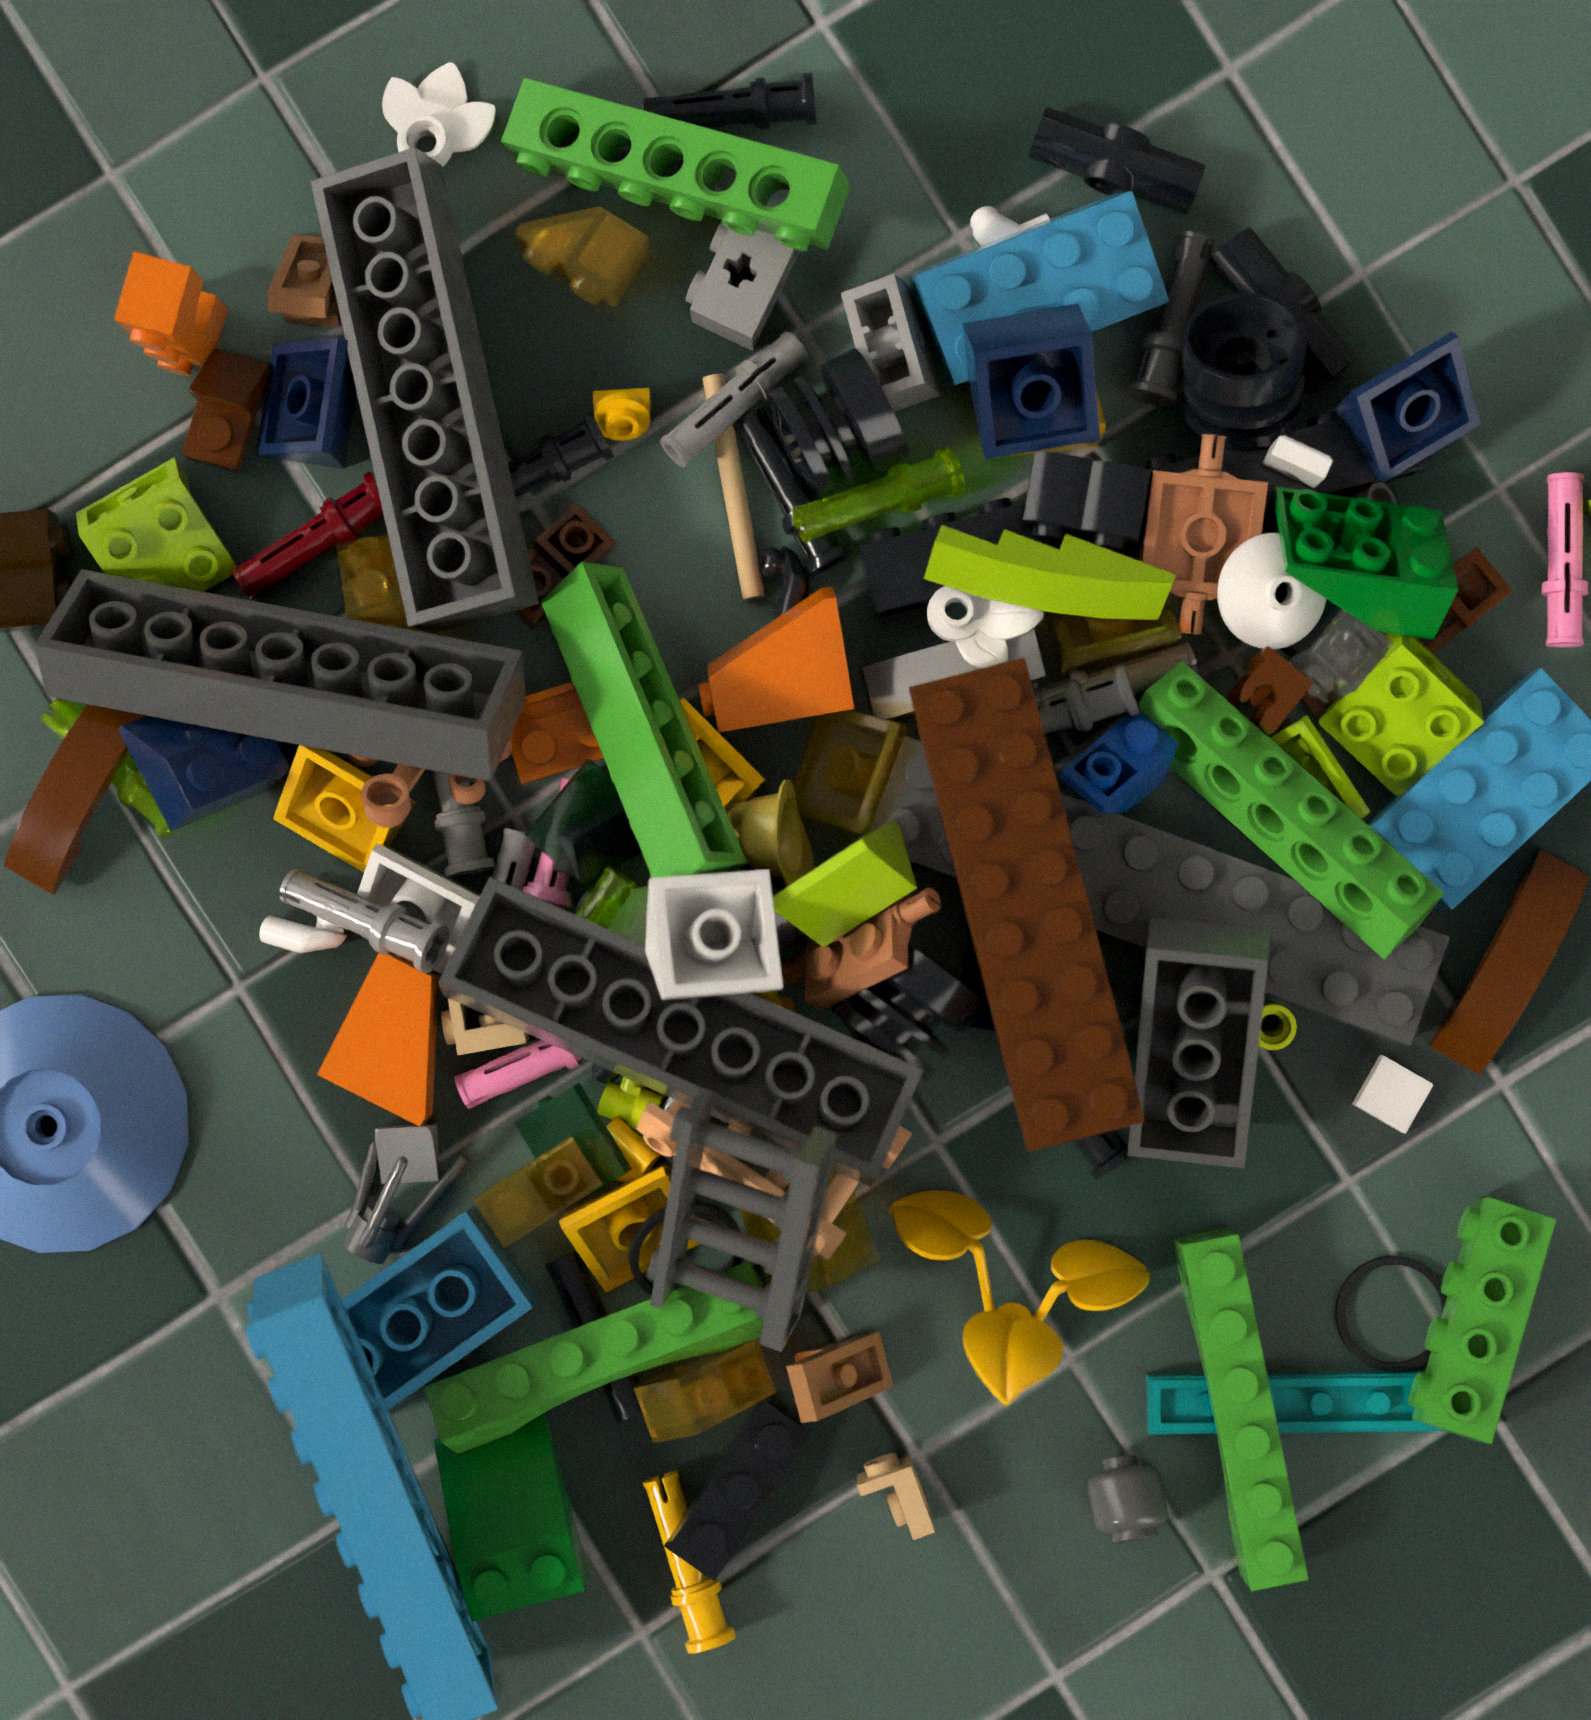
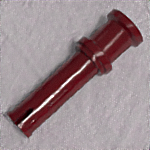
M372 471L363 475V483L337 500L329 497L323 501V505L319 507L321 513L310 519V521L291 531L250 560L232 569L236 581L251 600L340 542L344 545L347 543L353 544L359 539V532L384 517L376 478Z

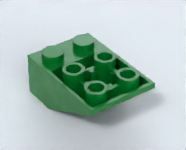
M1275 487L1273 495L1284 569L1287 574L1377 632L1434 640L1458 592L1442 511L1428 509L1423 506H1406L1373 501L1363 497L1352 498L1325 494L1309 489L1298 490Z

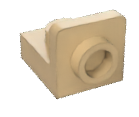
M448 998L450 1010L441 1012L447 1045L456 1044L458 1055L532 1041L530 1034L488 1015L478 1016L480 1028L472 1029L468 1006Z
M888 1453L864 1464L865 1472L857 1475V1487L860 1496L894 1485L895 1491L887 1493L886 1496L897 1527L908 1524L913 1540L935 1533L934 1520L911 1456L898 1459L896 1453Z

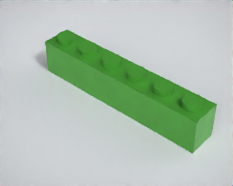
M581 562L541 600V604L550 623L552 634L556 638L569 670L571 681L578 692L588 717L590 728L597 739L609 769L611 780L616 786L630 821V827L637 838L650 870L651 878L737 872L747 864L746 858L624 568Z

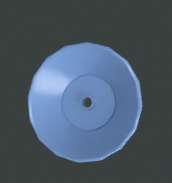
M82 994L30 996L0 1010V1239L37 1253L91 1251L136 1230L172 1191L189 1145L187 1090L166 1045L129 1011ZM46 1115L52 1116L57 1122V1131L52 1137L44 1134L41 1129L42 1119Z

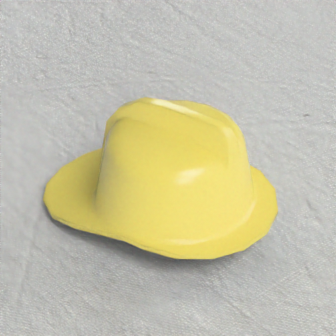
M783 780L778 793L754 797L748 801L732 805L729 812L730 823L745 858L756 870H769L771 876L783 878L786 887L815 869L813 853L797 809L794 786L791 780Z

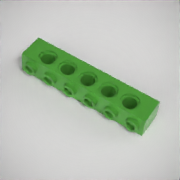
M524 78L501 139L503 145L517 159L516 166L533 175L547 177L549 171L567 175L566 179L570 183L585 190L596 192L599 190L600 185L618 190L619 196L638 205L650 206L651 200L668 204L672 212L690 220L701 221L703 215L721 219L722 224L726 228L739 234L754 236L756 230L775 235V240L780 244L799 251H807L809 245L828 250L851 187L839 164ZM579 132L577 140L572 145L561 148L564 139L569 134ZM631 146L629 154L623 160L612 162L614 154L620 148ZM683 160V165L676 174L670 177H663V173L669 164L674 161ZM727 175H736V179L729 189L722 192H714L720 179ZM783 189L790 190L787 199L782 204L776 207H767V202L772 194Z
M1180 661L1144 692L1138 704V709L1179 742L1170 768L1384 960L1420 926L1444 895L1440 888L1183 661Z

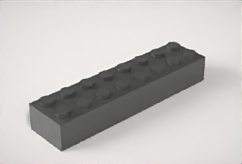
M416 147L310 181L345 340H348L349 360L408 627L437 633L539 604L441 164Z
M82 569L34 645L47 697L486 781L492 780L526 702L523 651Z
M489 877L438 982L445 997L686 1105L691 1106L702 1088L714 1091L710 1111L711 1116L783 1148L791 1150L794 1145L803 1147L815 1126L838 1133L831 1170L869 1187L877 1179L924 1071L750 992L662 999L645 953L644 945Z

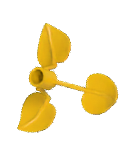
M931 1190L901 1198L889 1210L899 1238L909 1249L918 1255L932 1260H952L961 1257L967 1249L974 1255L984 1311L975 1314L965 1324L963 1345L973 1368L981 1380L1005 1406L1012 1403L1026 1389L1048 1377L1057 1369L1063 1356L1062 1341L1057 1333L1044 1323V1319L1060 1294L1067 1291L1071 1302L1083 1310L1103 1311L1128 1303L1142 1293L1149 1284L1151 1272L1147 1270L1143 1263L1123 1250L1097 1240H1075L1061 1246L1053 1254L1051 1271L1059 1281L1051 1285L1035 1315H1031L1025 1306L1018 1303H1005L996 1309L984 1247L977 1241L990 1233L992 1221L980 1204L956 1192Z

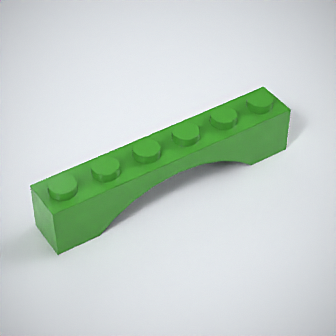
M1226 1227L1172 1238L1183 1294L1192 1322L1212 1407L1224 1473L1228 1516L1240 1576L1251 1591L1309 1580L1239 1234Z
M750 1261L719 1272L764 1288L760 1276ZM683 1286L671 1292L661 1309L651 1306V1299L425 1386L424 1390L440 1442L456 1454H460L512 1434L529 1421L550 1409L607 1383L670 1362L726 1351L761 1337L764 1320L756 1317L757 1311Z

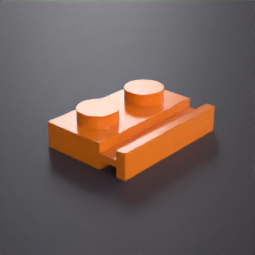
M572 682L525 696L526 702L511 734L513 747L511 753L522 785L605 760L597 739L590 728V723L578 692Z

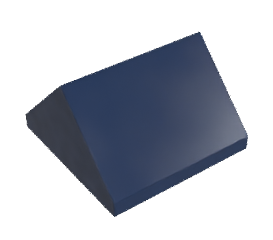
M1453 332L1448 333L1353 390L1335 408L1376 477L1382 483H1385L1481 425L1459 337Z
M328 338L273 344L256 455L265 458L344 469L356 394L347 350L348 340Z

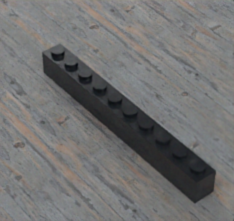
M1336 410L1308 418L1306 420L1307 428L1292 431L1287 436L1330 456V459L1333 460L1325 479L1314 489L1262 465L1270 446L1250 450L1224 448L1221 472H1227L1240 480L1268 482L1264 516L1276 513L1273 495L1276 486L1298 490L1309 489L1319 493L1343 496L1354 493L1358 489L1372 483L1381 482L1376 477ZM1201 447L1197 448V457L1177 462L1175 454H1167L1143 462L1142 467L1153 471L1173 473L1198 469ZM1429 455L1384 484L1421 475L1433 465L1431 456ZM1001 498L977 506L978 515L957 520L955 513L950 512L923 520L922 530L902 535L900 527L887 528L867 535L869 544L859 546L858 556L876 620L928 606L932 595L944 586L924 579L934 542L942 525L998 545L1004 529L1059 550L1062 543L1047 542L1033 538V529L1021 526L1025 502L1011 505L1010 498ZM1142 525L1136 545L1125 544L1124 552L1119 554L1140 550ZM1071 535V536L1076 537V538H1079V539H1081V540L1090 542V539H1089V538H1085V537H1081V536H1076V535Z

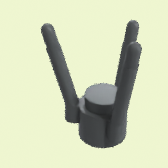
M372 1142L363 1166L353 1208L344 1224L349 1228V1231L342 1243L343 1246L359 1258L375 1264H383L390 1250L401 1253L409 1235L469 1164L467 1156L463 1155L458 1158L399 1228H396L399 1218L388 1211V1208L401 1182L408 1160L403 1156L397 1159L376 1205L369 1204L367 1206L378 1161L376 1142Z

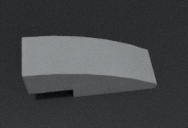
M1034 628L1017 638L1005 640L1008 647V662L1025 657L1031 683L1042 681L1046 674ZM951 641L862 667L875 723L914 714L909 696V687L980 668L965 661L956 643Z

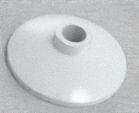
M1264 533L1243 542L1229 556L1219 577L1217 599L1221 616L1226 626L1238 639L1254 647L1265 648L1269 646L1272 649H1280L1300 641L1315 627L1326 604V598L1285 572L1279 533ZM1284 582L1287 585V595L1282 603H1278L1275 598V590L1279 584Z

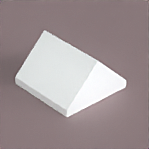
M378 843L371 851L357 893L363 899L383 907L387 904H399L406 908L409 916L431 925L434 922H440L449 928L448 945L441 961L434 969L443 974L481 895L407 855Z
M769 870L658 877L649 880L645 953L662 999L772 991L783 988Z

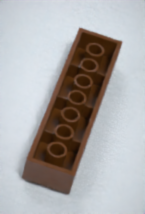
M1025 657L909 687V696L1025 1148L1029 1152L1144 1123L1145 1119Z

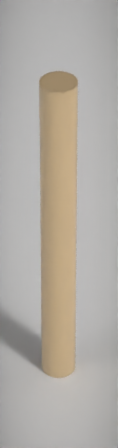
M712 374L702 378L706 400L726 384L725 374ZM731 424L726 431L714 439L742 598L744 601L763 598L765 593L761 572L759 571V560L733 424Z

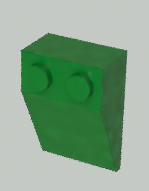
M546 1412L529 1421L512 1434L460 1454H456L441 1443L439 1438L435 1439L434 1447L454 1557L471 1622L584 1591L589 1578V1571Z

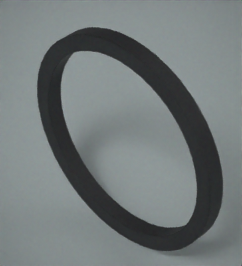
M695 1201L693 1213L714 1216L724 1222L728 1228L741 1232L738 1224L727 1211L708 1202ZM666 1207L652 1214L640 1225L633 1236L629 1248V1264L633 1277L641 1289L651 1296L654 1284L649 1282L640 1271L639 1252L647 1235L664 1221ZM732 1255L724 1270L740 1265L742 1258Z
M1403 1256L1378 1257L1360 1265L1343 1283L1336 1302L1337 1328L1346 1347L1363 1363L1378 1370L1389 1372L1415 1369L1429 1361L1431 1351L1425 1350L1420 1355L1402 1362H1384L1366 1355L1358 1348L1351 1338L1346 1325L1345 1310L1349 1294L1356 1282L1371 1270L1386 1265H1403L1419 1271L1433 1284L1441 1302L1442 1313L1447 1295L1441 1293L1442 1281L1438 1276L1420 1262Z

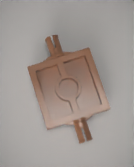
M1209 434L1201 435L1202 443L1198 469L1181 473L1151 470L1138 561L1176 574L1170 592L1182 598L1179 629L1177 632L1202 635L1205 600L1217 598L1219 577L1225 562L1239 545L1254 536L1262 534L1268 482L1240 480L1227 472H1221L1227 436Z
M926 888L911 898H908L906 895L824 948L806 935V948L802 951V954L780 963L782 981L790 986L805 978V1002L822 1011L907 969L908 941L912 926L915 924V921L941 909V906L938 905L941 903L938 894L932 888Z

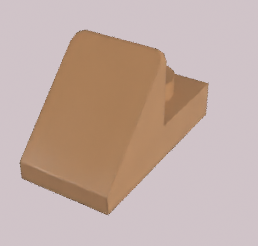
M292 234L267 291L268 312L282 313L284 320L290 323L332 328L338 326L340 314L323 237Z
M879 1331L800 1351L795 1354L796 1362L786 1366L801 1423L822 1420L894 1387Z

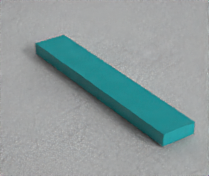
M1425 1371L1267 1372L1279 1433L1421 1432L1444 1430L1411 1420L1415 1407L1408 1404L1410 1389L1417 1373L1425 1374ZM1204 1373L1146 1374L1147 1432L1149 1434H1217Z

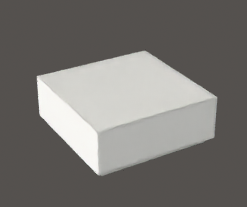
M1282 435L1269 447L1262 465L1314 489L1325 479L1333 460L1330 459V456Z
M1380 1055L1352 1105L1395 1130L1406 1134L1434 1084L1391 1059Z

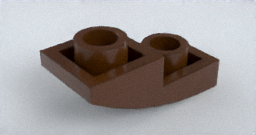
M574 503L535 539L534 547L528 551L539 604L513 612L531 630L546 617L541 600L581 562L598 564L615 546V541L578 504Z

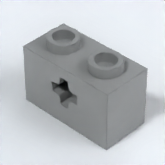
M721 221L710 246V251L716 253L707 273L701 270L696 273L685 301L692 304L690 308L692 323L753 351L800 251L780 244L775 240V235L756 230L754 236H747L726 228ZM743 267L750 269L751 281L743 279L738 288L732 285L731 273L738 275Z
M891 274L841 292L855 347L875 374L893 411L895 412L942 396L911 287L897 275Z

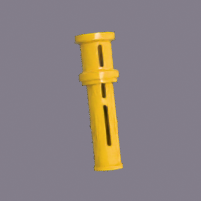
M678 1471L664 1473V1477H662L668 1498L664 1495L659 1475L642 1482L647 1491L663 1545H665L688 1510L679 1481ZM664 1547L676 1584L671 1589L672 1595L670 1598L672 1605L679 1606L689 1637V1640L685 1643L687 1653L694 1654L711 1650L735 1639V1629L732 1626H727L717 1593L722 1589L720 1581L718 1579L715 1581L711 1580Z

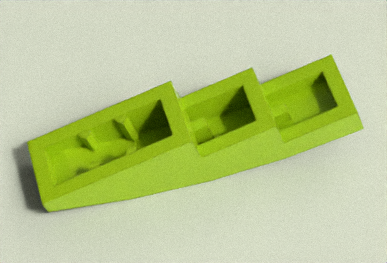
M942 525L934 542L924 579L981 598L1039 611L1102 619L1158 620L1176 574L1068 534L1065 535L1059 550L1005 529L998 545Z

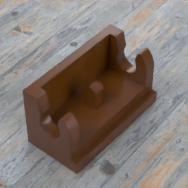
M1266 646L1248 658L1242 667L1246 671L1229 691L1225 699L1234 707L1237 705L1239 698L1241 702L1249 700L1251 707H1258L1256 713L1249 717V720L1268 736L1276 731L1314 682L1272 648Z

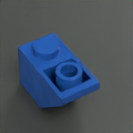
M1140 710L1139 714L1133 716L1128 713L1060 771L1059 778L1102 814L1128 813L1164 782L1179 742Z

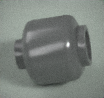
M1136 1455L1103 1460L1104 1472L1093 1475L1087 1482V1491L1096 1530L1101 1534L1111 1535L1113 1544L1158 1536L1157 1526L1165 1523L1168 1518V1509L1159 1470L1150 1465H1138Z

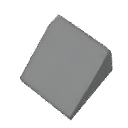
M437 1123L425 1124L421 1127L417 1125H397L375 1128V1142L382 1184L386 1183L397 1159L401 1156L407 1158L408 1164L400 1183L440 1180Z

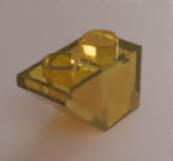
M601 206L521 223L515 232L519 246L524 250L521 257L527 263L546 275H550L552 270L555 269L571 279L569 288L581 298L594 305H598L602 299L616 307L651 252L648 236Z
M388 534L378 537L360 538L350 545L337 548L347 618L419 632V629L408 627Z
M570 1136L491 1186L473 1200L503 1247L506 1248L602 1186L603 1183L574 1137Z
M757 1339L675 1367L634 1388L653 1443L698 1435L776 1393Z

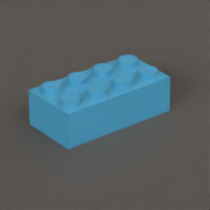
M1132 191L1115 193L907 275L945 383L958 385L969 380L963 323L1078 304L1091 332L1170 302Z
M1542 668L1522 675L1483 712L1484 723L1399 796L1394 795L1365 822L1444 892V895L1434 906L1436 911L1453 910L1591 781V720Z
M475 1206L469 1208L342 1298L388 1410L528 1312L539 1300V1297Z

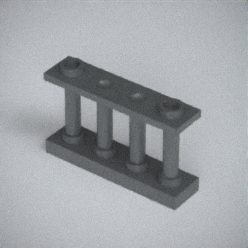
M702 1088L689 1109L682 1106L678 1110L670 1131V1141L677 1143L661 1243L651 1258L647 1272V1278L654 1281L650 1305L661 1309L676 1284L685 1285L757 1311L756 1317L764 1320L760 1345L782 1352L801 1318L838 1133L815 1126L803 1147L794 1145L789 1150L709 1122L714 1091ZM704 1146L783 1173V1180L791 1182L789 1193L786 1192L780 1197L702 1170ZM696 1193L774 1220V1227L782 1229L780 1239L770 1243L693 1216ZM688 1239L765 1266V1273L773 1275L771 1285L767 1284L764 1289L685 1261Z

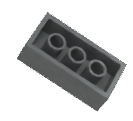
M1150 917L1135 1070V1084L1145 1122L1130 1126L1127 1156L1245 1169L1269 960V929Z

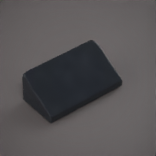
M621 799L557 833V837L580 885H585L642 853L637 838L630 827V821Z

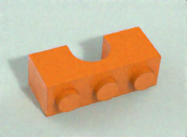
M133 251L114 320L130 334V342L144 347L143 354L158 360L157 366L175 374L190 376L192 368L201 370L213 351L217 349L228 308L217 295L201 291L204 281L192 267Z

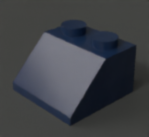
M1078 304L963 323L968 378L985 459L1100 440L1092 332Z
M152 716L137 719L122 725L118 729L171 832L269 791L291 769L277 740Z

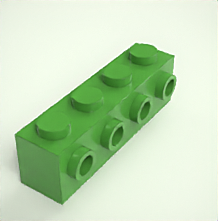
M1491 1197L1476 1199L1474 1207L1467 1206L1465 1208L1457 1231V1238L1464 1240L1458 1262L1451 1261L1442 1280L1441 1293L1447 1295L1441 1318L1435 1316L1432 1319L1425 1339V1349L1431 1351L1425 1374L1417 1373L1410 1389L1408 1404L1415 1407L1411 1420L1477 1442L1492 1444L1556 1219Z

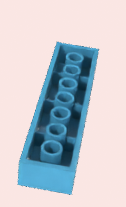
M322 1252L254 1278L253 1301L247 1303V1311L251 1320L250 1324L245 1325L248 1342L257 1360L267 1357L274 1374L273 1377L268 1378L273 1400L280 1413L290 1410L297 1429L291 1431L296 1453L303 1465L313 1463L319 1477V1481L314 1482V1490L319 1506L325 1517L333 1514L336 1516L342 1531L336 1534L339 1551L347 1568L357 1565L364 1581V1583L358 1585L362 1604L370 1619L379 1616L386 1632L380 1635L383 1652L391 1669L401 1666L407 1683L402 1684V1692L412 1718L415 1719L422 1716L424 1720H474L498 1710L490 1648L478 1620L473 1622L470 1620L455 1565Z

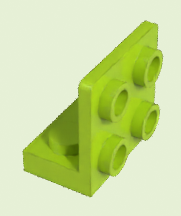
M175 457L76 512L78 534L105 574L204 592L233 575L232 569L237 566L192 496L187 475Z
M1387 634L1383 637L1385 656L1320 714L1319 724L1394 795L1399 796L1484 723L1480 698L1416 637Z

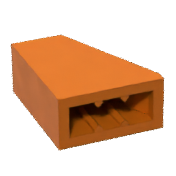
M833 587L820 588L707 665L709 682L698 684L704 717H716L718 733L854 709L837 600Z
M392 952L385 955L378 953L317 1075L419 1127L427 1124L433 1114L439 976L432 972L423 973L418 971L414 967V962Z

